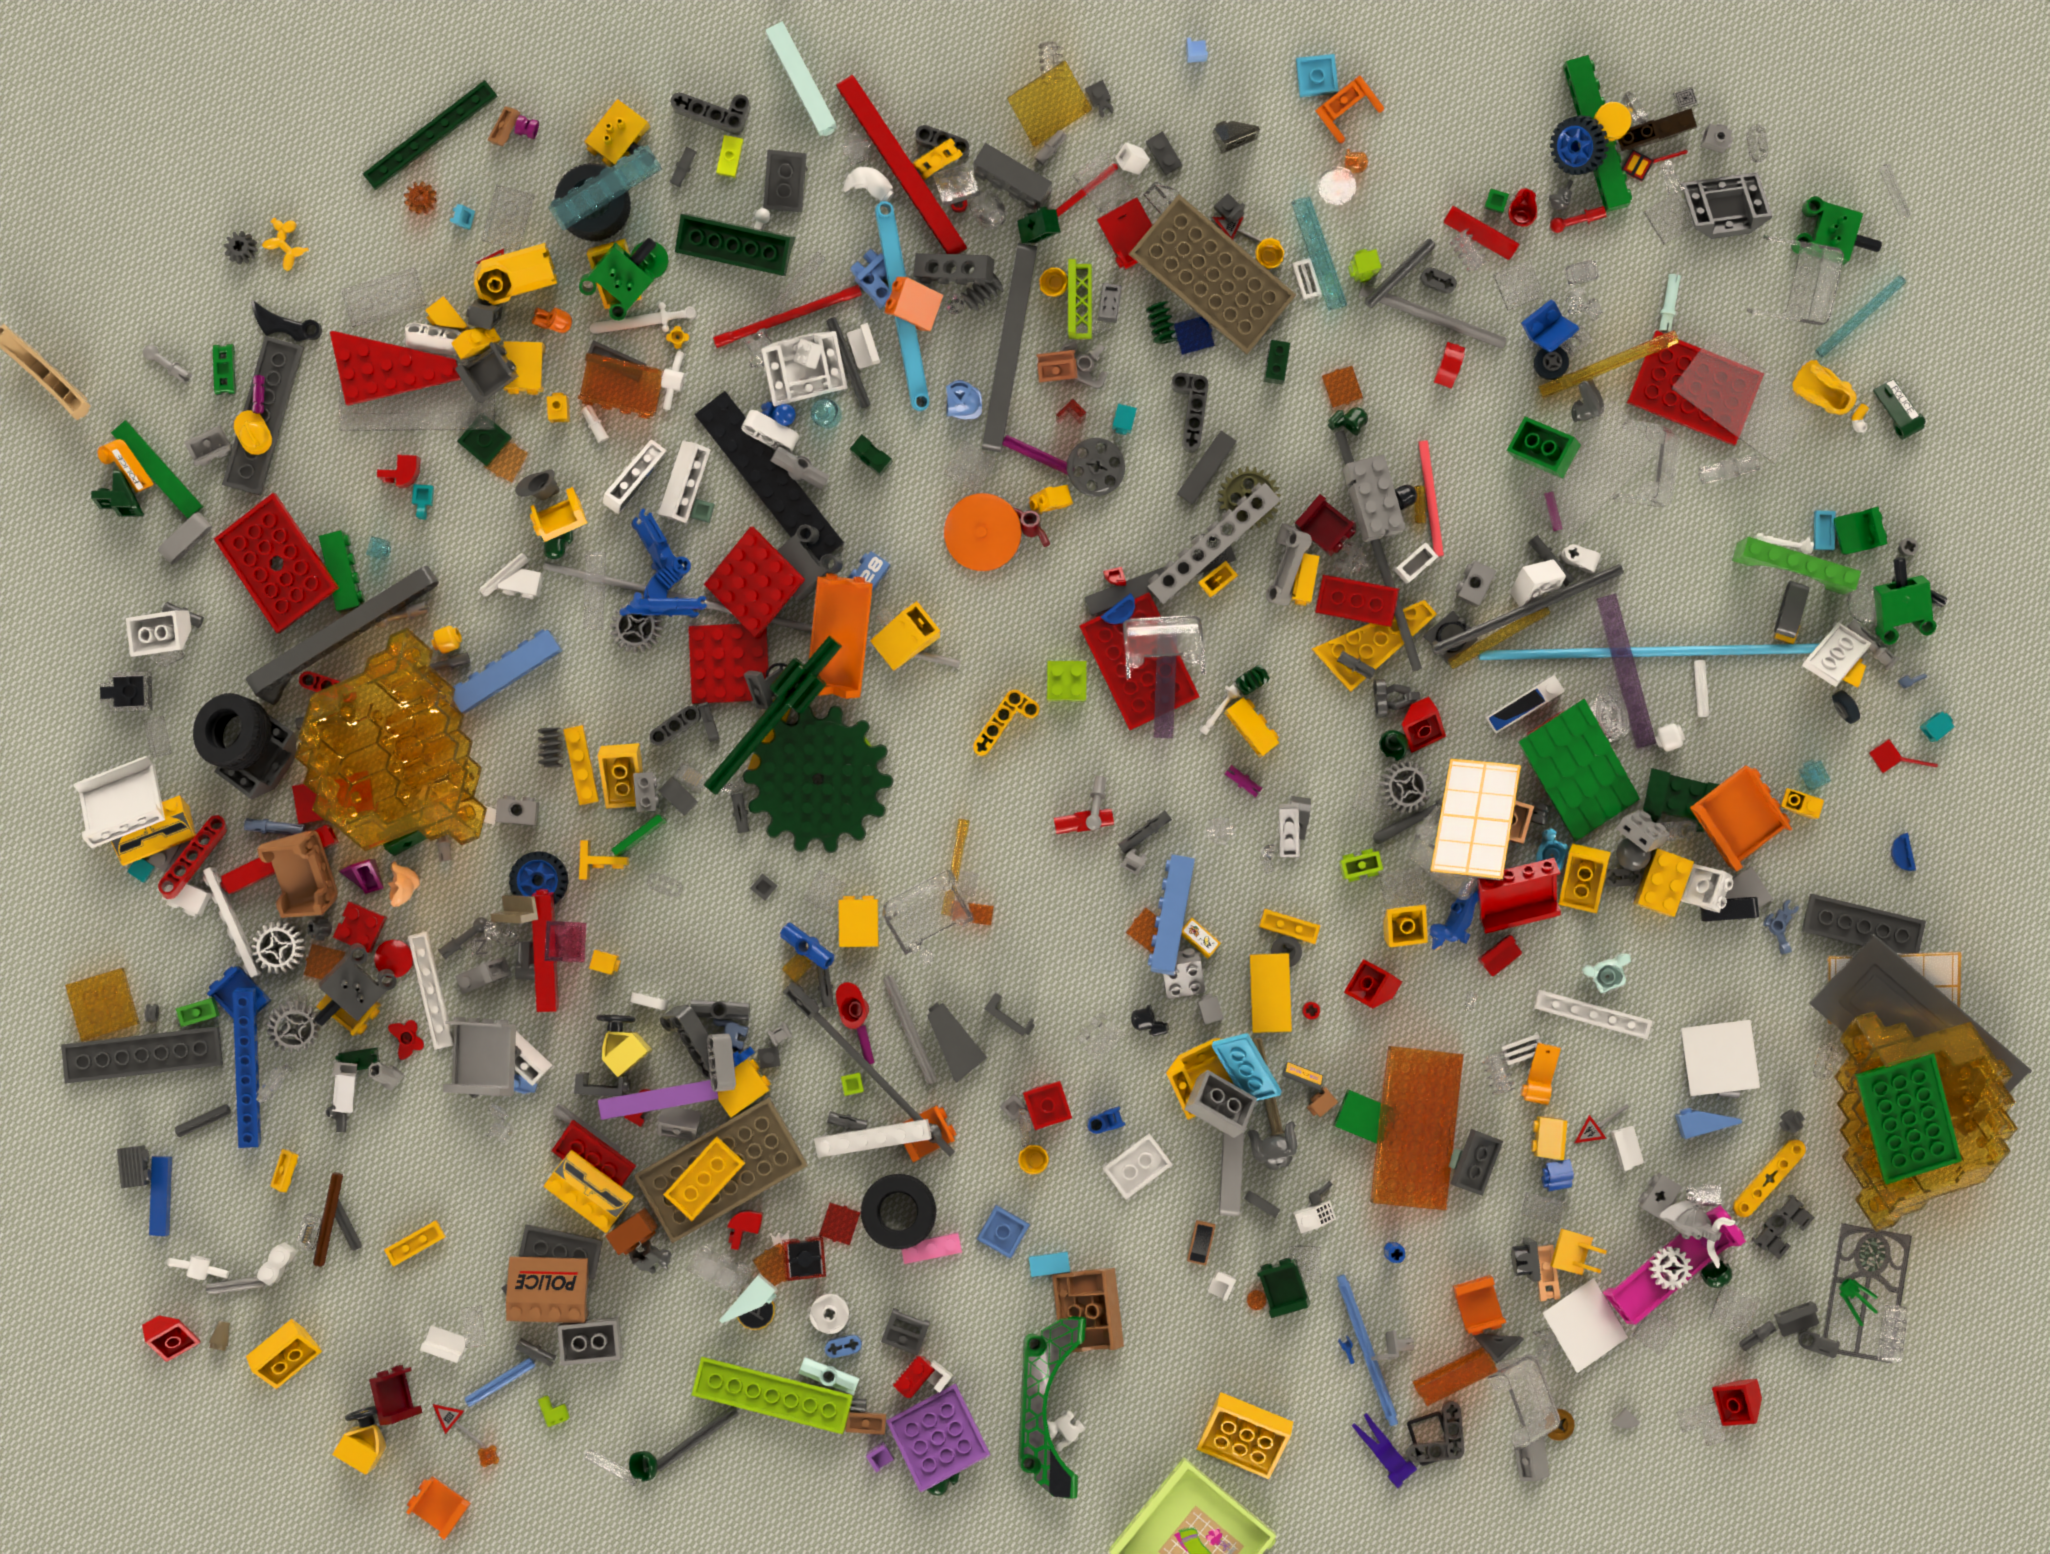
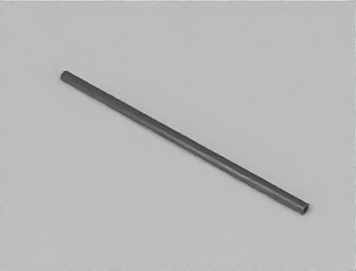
M1344 430L1335 433L1345 465L1354 462ZM1380 539L1370 541L1384 585L1396 588ZM1398 596L1394 616L1412 671L1414 672L1422 669Z

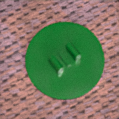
M643 242L639 243L634 247V249L631 252V256L642 245ZM655 242L656 247L641 263L654 275V279L660 277L666 271L669 263L665 248Z

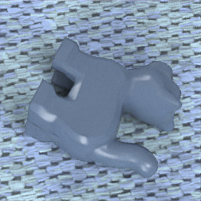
M715 1018L713 1023L716 1026L725 1027L724 1034L728 1033L730 1035L732 1049L742 1052L744 1042L739 1041L738 1037L739 1035L747 1036L749 1027L740 1026L736 1022Z

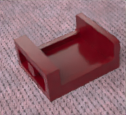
M1321 494L1317 496L1295 522V527L1298 530L1309 534L1312 541L1330 556L1340 552L1344 546L1343 542L1347 538H1352L1357 528L1353 520L1350 521L1331 506Z
M403 1365L392 1367L391 1372L384 1370L376 1373L377 1377L369 1379L380 1426L394 1424L423 1413L421 1405L413 1406L405 1374L412 1371L411 1367L403 1368Z

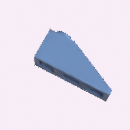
M1691 1108L1682 1109L1680 1114L1675 1115L1681 1138L1684 1139L1742 1123V1120L1739 1118L1692 1110Z

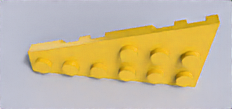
M1425 600L1403 609L1412 637L1437 615ZM1394 616L1392 627L1369 623L1316 646L1311 650L1351 692L1366 677L1356 671L1352 672V669L1337 662L1342 651L1356 659L1360 658V661L1376 670L1404 643Z

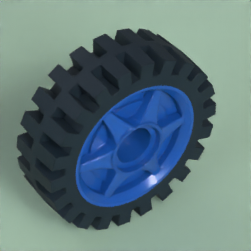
M1574 116L1563 120V122L1557 125L1558 128H1555L1553 131L1555 135H1552L1550 139L1553 141L1550 144V148L1554 149L1551 152V156L1556 157L1553 161L1559 163L1557 166L1559 169H1564L1563 172L1570 173L1571 175H1581L1592 172L1603 164V159L1607 157L1605 152L1608 151L1609 147L1606 146V143H1609V140L1604 137L1607 133L1602 131L1604 128L1602 124H1597L1599 121L1592 119L1590 116Z
M536 851L525 854L511 868L512 870L509 874L511 893L516 896H531L533 893H536V890L547 889L548 892H554L555 905L563 898L567 891L569 880L566 867L560 859L547 852ZM537 875L543 877V883L540 886L534 883V878Z

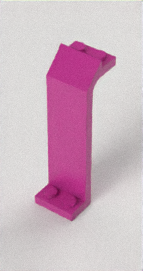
M1721 1205L1705 1213L1710 1219L1712 1226L1718 1218L1725 1217L1732 1220ZM1723 1224L1719 1230L1722 1233L1720 1243L1715 1248V1252L1719 1255L1731 1246H1741L1746 1242L1743 1238V1232L1735 1224L1732 1226ZM1680 1233L1663 1247L1665 1250L1667 1247H1672L1673 1249L1680 1248L1679 1253L1686 1252L1684 1258L1691 1259L1688 1266H1692L1693 1269L1688 1270V1273L1692 1277L1712 1261L1707 1248L1701 1244L1700 1239L1697 1240L1693 1236L1685 1239ZM1654 1255L1618 1286L1607 1288L1603 1292L1626 1324L1636 1325L1678 1289L1676 1286L1675 1290H1669V1287L1663 1289L1662 1284H1655L1657 1278L1650 1277L1654 1272L1649 1270L1650 1267H1653V1264L1649 1261L1656 1259ZM1670 1266L1669 1268H1665V1269H1666V1270H1673V1269H1677V1267Z

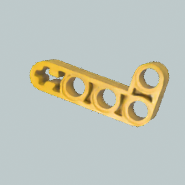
M1019 690L1009 691L973 744L974 752L978 756L987 755L1016 712L1028 719H1033L1039 714V705ZM1018 694L1020 696L1019 703L1012 704L1009 701L1010 695ZM1034 705L1036 713L1033 715L1027 714L1025 711L1026 706ZM1001 710H1007L1009 718L1001 720L998 717V713ZM990 726L998 728L996 736H990L987 733V729ZM983 735L993 740L991 744L989 741L986 743V751H978L977 744H982L985 738H982Z

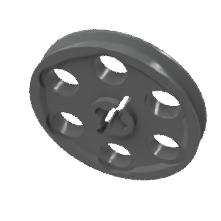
M1089 438L1080 442L1072 449L1067 460V473L1073 486L1081 493L1094 497L1103 496L1115 490L1122 482L1125 474V461L1119 448L1109 440ZM1098 443L1105 446V453L1100 454L1096 451ZM1079 448L1086 449V458H1080L1078 456L1077 452ZM1111 457L1118 459L1119 466L1117 468L1110 466L1109 460ZM1097 462L1098 467H1101V469L1095 472L1091 465ZM1078 466L1082 469L1083 474L1081 477H1076L1073 474L1074 467ZM1106 476L1114 478L1113 486L1106 485ZM1089 480L1096 483L1094 491L1088 490L1086 486Z

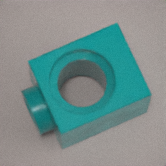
M1118 403L1112 426L1115 433L1121 435L1131 434L1137 408Z
M1938 712L1919 728L1930 742H1936L1955 726L1949 714Z

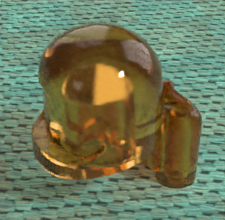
M1346 149L1344 168L1334 170L1333 180L1348 181L1353 177L1351 173L1364 172L1368 166L1367 155L1364 152H1350V149Z

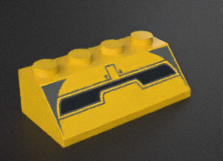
M180 795L162 802L165 820L111 841L122 866L187 842L195 837L196 833L190 807Z
M570 1150L543 1186L605 1233L613 1227L634 1198L632 1194L573 1150Z

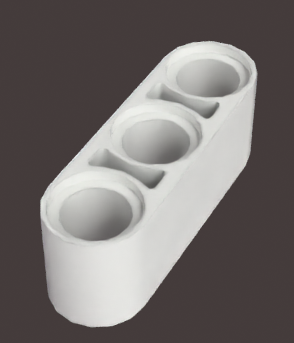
M409 323L405 326V344L411 349L457 355L452 342L461 333L450 328Z
M756 410L749 411L741 426V429L746 434L775 450L777 447H781L792 453L799 439L797 432Z

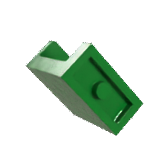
M1347 1089L1333 1126L1379 1144L1380 1141L1383 1142L1385 1139L1387 1122L1391 1123L1393 1119V1108Z

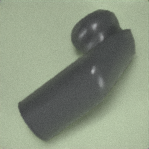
M333 1106L328 1107L326 1115L336 1121V1132H346V1114L332 1111Z

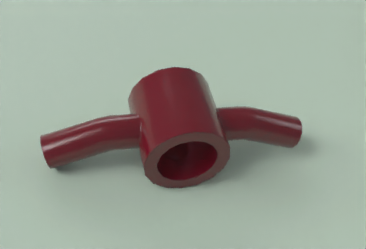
M1014 508L1021 520L1023 534L1027 537L1038 535L1043 547L1049 546V539L1041 528L1039 514L1031 510L1023 512Z

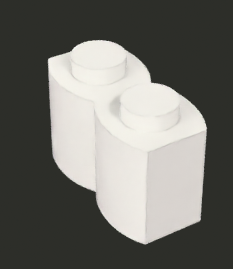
M285 1242L274 1247L269 1254L268 1262L264 1263L259 1269L257 1278L268 1286L277 1282L282 1277L285 1266L293 1260L296 1249Z

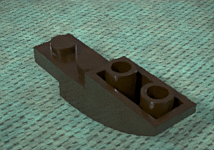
M1692 108L1655 121L1651 120L1630 127L1625 135L1618 139L1621 151L1667 140L1678 136L1680 133L1697 128Z

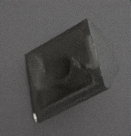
M1222 121L1215 125L1213 135L1221 154L1257 140L1260 128L1259 126L1235 121L1228 123Z

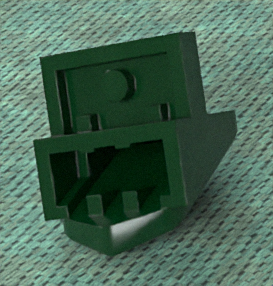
M113 470L112 491L106 488L91 491V499L99 509H113L119 517L144 516L127 479L119 470Z

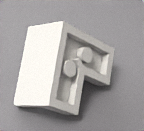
M1555 560L1524 566L1510 594L1519 607H1522L1540 599L1545 592L1560 589L1566 575Z

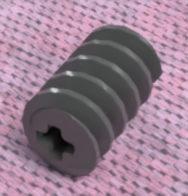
M993 273L992 283H985V285L980 286L973 283V290L967 288V295L963 292L960 295L971 310L974 308L979 311V303L985 306L984 299L991 302L990 295L993 294L997 297L996 290L1004 292L1000 280Z
M561 728L538 729L539 733L544 734L538 737L539 741L544 742L538 745V748L544 750L538 753L539 756L544 758L539 760L538 763L544 765L545 768L563 767V764L558 763L559 760L563 759L562 756L558 755V753L563 751V749L558 747V745L563 744V741L557 739L563 736V733L557 732Z

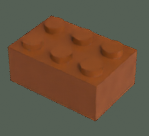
M645 1207L605 1236L618 1255L621 1253L627 1255L640 1245L639 1241L643 1244L654 1236L658 1225Z

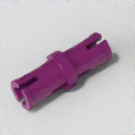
M1231 765L1228 769L1235 774L1233 775L1227 770L1224 775L1235 781L1239 788H1244L1256 798L1258 793L1252 788L1260 792L1262 787L1249 779V775H1244Z

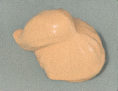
M394 861L390 868L394 874L393 881L388 883L391 888L389 899L392 901L391 905L393 907H399L411 898L413 891L420 886V879L413 870L400 866Z

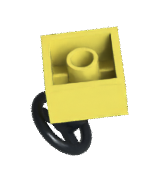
M605 1014L596 1016L598 1021L609 1022V1025H607L608 1032L605 1035L602 1046V1060L617 1077L623 1076L652 1049L637 1032L623 1031V1023H633L636 1020L635 1017Z

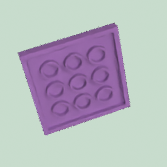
M956 1383L886 1420L920 1492L933 1487L991 1455Z

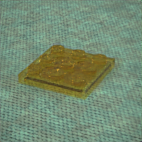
M124 968L65 985L81 1041L140 1024Z

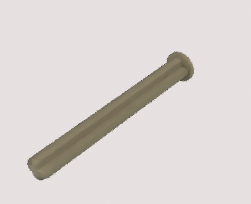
M1253 1039L1252 1041L1268 1066L1262 1039ZM1276 1098L1264 1099L1272 1132L1270 1136L1285 1133V1130L1282 1129Z

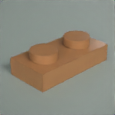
M505 106L488 141L503 147L508 141L509 134L521 112Z
M850 1411L845 1432L885 1435L886 1414Z

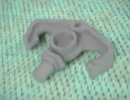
M1076 341L1064 344L1060 351L1074 350L1077 347ZM1101 343L1094 350H1088L1089 355L1082 354L1076 358L1078 378L1074 380L1095 389L1103 386L1108 375L1107 372H1101L1098 381H1093L1090 376V372L1094 368V359L1098 361L1099 354L1105 349Z

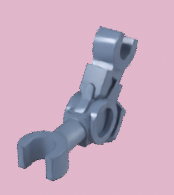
M1786 900L1783 903V910L1779 909L1775 918L1772 919L1774 914L1771 913L1767 915L1763 922V926H1768L1770 932L1777 936L1781 955L1792 952L1784 932H1786V926L1792 918L1790 915L1796 913L1799 907L1795 906L1793 910H1790L1788 908L1790 900Z

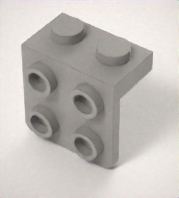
M1196 948L1178 951L1174 976L1163 974L1167 998L1173 999L1204 993L1205 986L1199 951Z

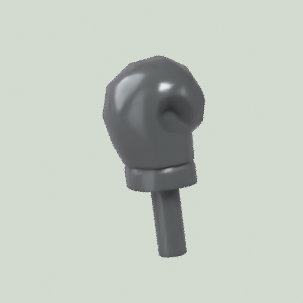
M1572 180L1568 181L1565 189L1560 188L1557 194L1549 196L1552 208L1564 210L1568 207L1572 195L1570 190L1573 184Z

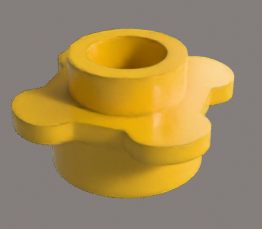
M675 326L670 334L666 335V340L672 342L675 349H680L682 344L689 340V335L684 333L680 326Z

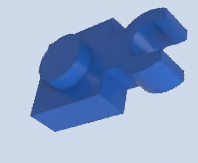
M751 1046L740 1054L738 1051L733 1053L734 1067L755 1053Z

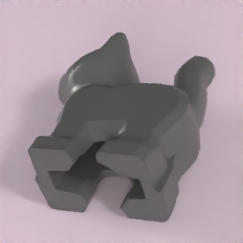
M649 1240L642 1244L643 1252H638L634 1249L629 1253L632 1264L636 1265L639 1270L648 1271L651 1274L656 1272L653 1265L657 1262L667 1270L672 1256L669 1250H659L657 1247L652 1246Z

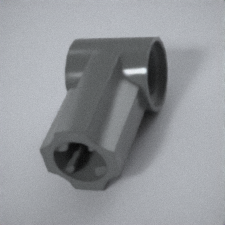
M518 941V962L515 965V979L535 980L533 942Z

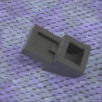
M1291 796L1290 804H1299V839L1305 840L1310 817L1311 799Z

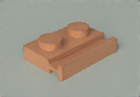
M1075 350L1036 354V357H1038L1039 382L1078 378L1076 359L1074 357Z

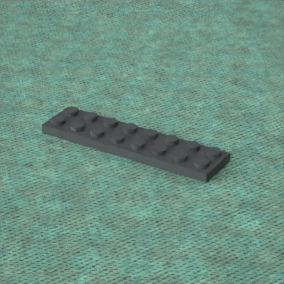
M268 336L264 337L253 377L261 375L265 378L263 385L264 402L262 403L264 405V412L260 415L271 433L272 444L265 453L254 455L248 453L242 447L236 435L222 485L262 495L304 350L303 346ZM253 379L243 411L253 409V387L255 386Z
M219 1026L61 1044L65 1084L223 1065Z

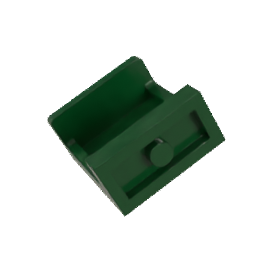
M1289 1257L1279 1260V1264L1273 1266L1271 1263L1260 1266L1261 1269L1258 1270L1257 1276H1260L1270 1306L1269 1313L1271 1318L1310 1306L1311 1303L1296 1259L1290 1260Z

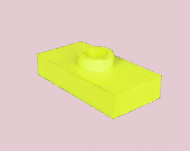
M724 135L716 170L718 175L736 178L744 142L742 138Z

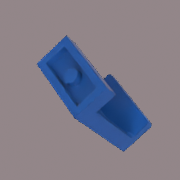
M240 966L228 968L223 973L224 977L220 981L216 980L209 986L210 990L207 992V995L214 997L233 1019V991L236 988H256L257 1014L272 1001Z

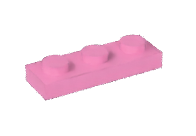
M959 1233L924 1239L913 1247L901 1249L904 1264L962 1253Z

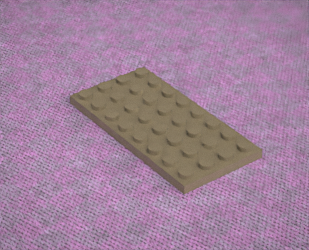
M1180 194L1175 197L1129 253L1133 259L1246 355L1296 296L1292 290Z
M769 1097L636 1173L634 1177L673 1244L808 1166V1163ZM715 1137H718L745 1164L699 1215L691 1221L663 1194Z

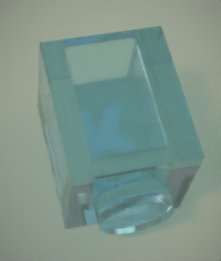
M1811 759L1803 763L1804 767L1799 769L1808 790H1815L1831 782L1821 760L1814 762Z

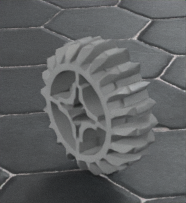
M619 610L615 611L619 617L612 616L611 618L613 621H616V624H610L611 628H616V630L611 632V635H618L614 642L621 641L619 644L620 648L626 645L625 651L629 652L631 647H633V653H637L640 647V651L644 653V646L651 650L652 646L649 643L651 641L654 644L658 643L654 637L661 638L662 635L656 632L657 630H663L662 626H657V624L662 622V619H655L658 615H648L646 618L637 620L632 614L622 616ZM627 617L629 625L622 633L621 625L624 618ZM632 620L637 624L641 623L639 626L641 634L636 630L632 631L634 628ZM651 622V633L646 637L644 629ZM631 635H638L642 641L633 643L625 638Z
M1399 761L1398 765L1396 763L1392 764V769L1386 768L1388 775H1381L1385 779V782H1379V785H1384V789H1380L1379 792L1385 793L1381 799H1388L1386 806L1393 805V811L1399 808L1400 813H1404L1405 809L1407 813H1411L1412 808L1415 811L1419 810L1418 804L1420 806L1425 805L1422 799H1429L1426 792H1431L1432 790L1427 788V785H1430L1432 782L1425 780L1429 777V774H1422L1425 769L1423 767L1418 769V763L1412 765L1411 761H1406V763ZM1402 771L1409 772L1402 780L1395 778ZM1415 777L1418 781L1419 789L1414 785ZM1401 784H1408L1406 786L1410 790H1403L1404 788H1402ZM1392 785L1397 789L1395 796L1392 792ZM1408 794L1416 795L1412 801L1408 803L1402 802L1403 798H1406Z
M295 1000L294 1005L287 1001L286 1007L280 1003V1010L274 1008L273 1013L275 1015L268 1016L270 1021L266 1025L269 1028L267 1034L271 1035L269 1040L271 1042L275 1041V1047L281 1045L282 1051L288 1047L290 1053L293 1052V1048L300 1052V1047L302 1046L307 1050V1043L313 1045V1038H318L317 1032L321 1031V1027L314 1020L318 1013L316 1011L312 1012V1006L306 1008V1002L299 1006L298 1000ZM294 1013H295V1014H301V1015H303V1016L293 1017L291 1014H294ZM284 1017L286 1023L281 1027L282 1029L277 1031L278 1024ZM290 1021L295 1026L297 1025V1031L290 1027ZM310 1022L309 1030L303 1036L301 1030ZM294 1036L296 1039H287L286 1037Z

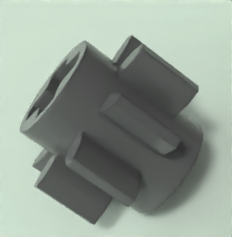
M315 916V920H311L308 923L307 932L311 938H315V941H324L325 937L331 934L332 925L328 919H324V916Z
M1790 1109L1780 1116L1782 1121L1779 1125L1783 1131L1787 1132L1789 1130L1792 1134L1804 1126L1802 1121L1805 1118L1800 1111L1794 1112L1793 1109Z

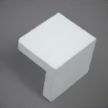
M1126 142L1115 157L1122 170L1137 175L1141 174L1150 161L1143 148Z
M1216 1270L1208 1292L1227 1301L1236 1279Z
M934 1360L931 1366L935 1371L927 1381L934 1385V1389L940 1393L953 1375Z

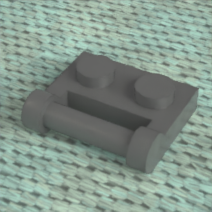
M893 1308L881 1342L918 1356L930 1321L919 1320L898 1312V1309ZM895 1319L921 1328L920 1333L918 1334L894 1325Z

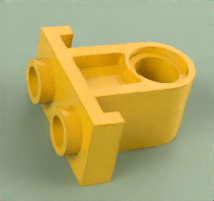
M1068 485L1047 487L1029 497L1031 510L1039 515L1043 514V512L1061 509L1073 504Z

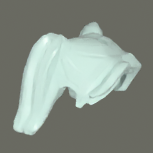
M1620 953L1613 959L1597 963L1594 967L1585 965L1582 968V972L1586 976L1593 978L1600 993H1605L1626 983L1623 966L1631 962V956L1627 953Z

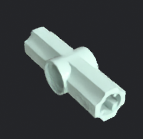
M807 1357L804 1358L798 1373L819 1381L825 1386H831L854 1395L860 1379L837 1370L833 1366H827ZM831 1371L834 1374V1379L826 1380L824 1373Z

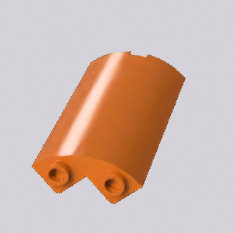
M826 573V576L817 578L809 659L828 636H832L842 645L839 651L818 674L826 683V686L818 696L834 694L849 699L859 698L861 695L873 583L866 582L864 577H854L851 579L838 577L837 574Z

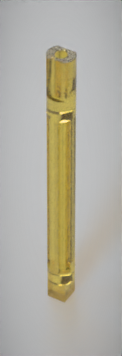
M1675 330L1538 386V390L1543 399L1578 385L1582 381L1590 380L1679 343L1678 336Z

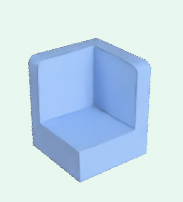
M1191 37L1187 38V63L1207 61L1208 51H1206L1205 40L1191 41Z

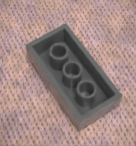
M987 143L984 144L973 162L976 177L983 181L987 179L992 182L994 188L1000 191L1004 189L1009 192L1008 195L1011 198L1026 202L1025 205L1032 210L1043 207L1052 192V182Z

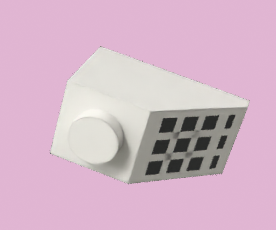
M1330 1200L1293 1212L1301 1234L1336 1220Z

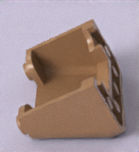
M305 831L269 841L257 848L259 858L264 863L272 862L282 894L276 902V907L281 918L323 915L336 901L338 895L337 887L319 834L316 831Z

